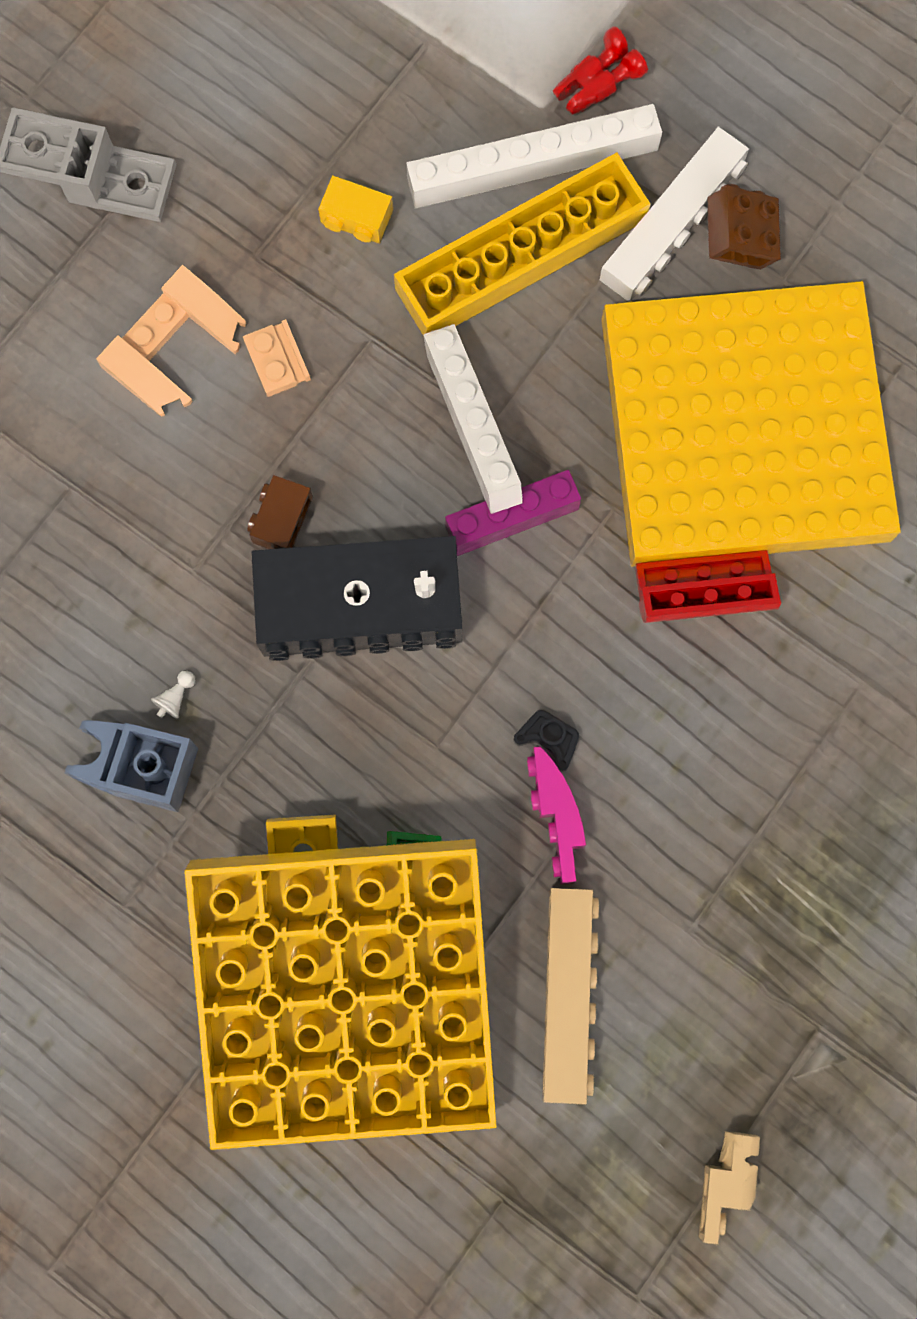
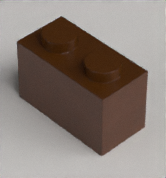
M273 475L270 484L265 483L259 498L262 504L258 514L253 513L248 523L247 531L250 532L249 536L253 544L267 549L293 548L313 499L311 488Z

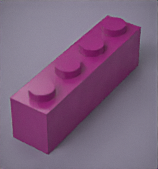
M569 469L521 487L522 504L491 514L486 501L445 516V527L448 535L456 537L457 556L579 510L581 497Z

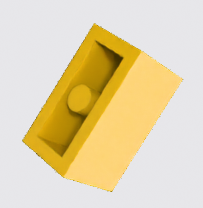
M332 175L318 208L320 221L326 228L332 231L340 232L342 230L353 234L360 241H373L380 244L393 213L392 196Z

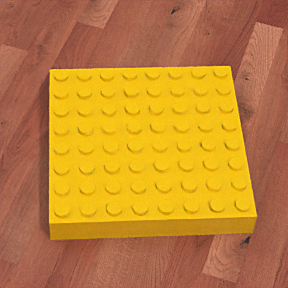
M863 281L606 304L604 306L601 321L631 567L636 566V563L767 550L768 554L886 543L891 542L901 533Z
M475 839L190 860L185 869V881L210 1150L496 1128Z

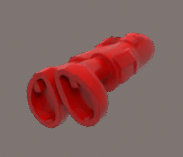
M615 26L609 28L604 34L605 48L598 57L594 55L586 56L553 89V94L558 101L566 99L578 88L581 89L566 105V110L572 115L583 112L592 104H597L616 92L617 83L626 79H639L648 72V66L642 54L636 49L628 52L627 40L623 33ZM620 62L612 71L605 70L609 66Z

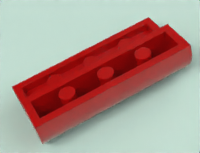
M767 550L636 563L635 566L640 597L639 609L644 623L777 610L781 605L776 575L771 571Z

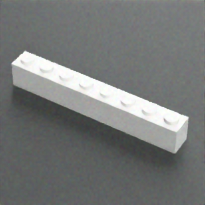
M654 104L406 162L407 181L416 209L591 167L616 152L621 159L658 151L662 130Z

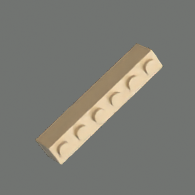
M551 888L549 890L542 1095L543 1102L587 1104V1096H593L594 1076L587 1074L588 1060H594L595 1040L589 1039V1024H595L596 1004L590 1003V989H596L597 969L591 968V954H597L598 933H592V919H598L599 899L593 898V890Z

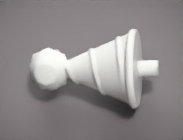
M181 671L177 677L178 684L165 690L157 697L151 698V701L160 708L156 714L157 716L162 718L165 713H168L176 719L179 718L184 689L191 688L195 684V676L192 672Z

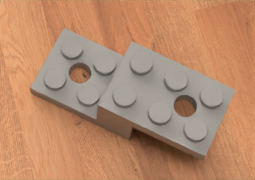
M12 107L0 145L1 173L60 185L69 203L161 222L176 169L175 159L113 146L106 127ZM36 140L44 142L41 150L37 152L28 150L32 142ZM141 178L145 180V184L141 189L133 190L129 188V183L133 179Z

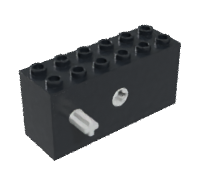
M455 536L251 551L256 644L263 656L269 657L271 661L288 660L289 655L303 654V658L307 659L320 658L324 652H336L337 656H351L356 654V650L369 649V653L382 654L389 652V648L403 647V651H419L423 649V645L436 644L438 649H449L456 647V643L462 642V616ZM361 598V602L357 603V599Z

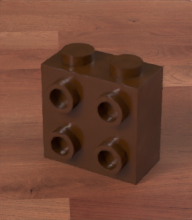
M735 184L724 185L720 190L707 197L710 259L758 270L781 259L779 198L765 195L763 191L741 189L740 186Z

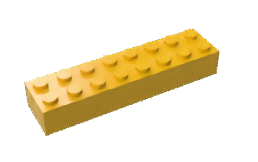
M616 152L394 274L395 290L423 336L426 333L453 324L457 326L635 228L649 211L650 202Z

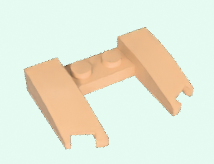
M183 265L161 287L163 294L122 338L117 335L96 358L103 370L161 417L165 416L162 406L180 399L183 406L187 407L193 402L185 392L149 362L185 321L191 318L235 355L240 348V344L233 341L237 324L243 327L246 326V321L231 306Z

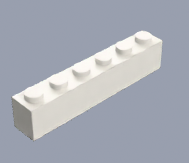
M718 127L603 265L600 281L628 302H631L636 294L642 296L652 282L650 277L656 270L662 272L671 260L669 254L675 247L680 249L688 240L691 234L689 232L694 224L699 226L707 217V197L720 190L722 186L727 185L732 177L738 179L748 165L745 159L749 148Z
M455 324L424 334L427 358L490 513L492 514L522 504L520 479Z

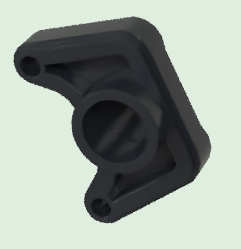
M538 710L514 735L513 740L517 746L537 743L553 754L555 765L560 772H564L568 769L579 740V733L575 728L547 711Z

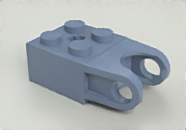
M92 720L81 722L79 729L82 732L100 740L101 753L90 764L67 765L64 772L66 775L116 797L179 812L198 752V747L191 739L126 722L125 724ZM157 764L154 771L147 772L148 767H154Z

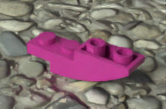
M541 746L534 747L532 751L533 756L527 757L529 777L535 776L536 790H531L532 810H539L540 818L553 817L554 822L548 823L550 843H556L557 856L552 857L553 876L560 877V884L575 883L576 874L573 849L586 846L579 810L572 792L558 767Z

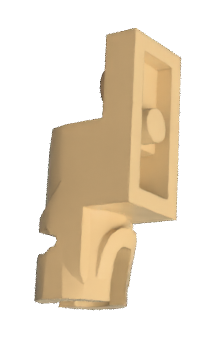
M726 1131L719 1162H722V1167L705 1165L699 1238L704 1243L718 1244L719 1235L725 1234L726 1214L721 1213V1207L750 1210L756 1196L758 1167L751 1162H746L745 1159L751 1155H759L760 1137L758 1135Z

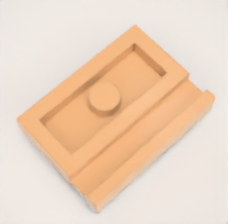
M286 319L278 325H270L243 336L267 397L293 388L303 381L308 382L311 380Z

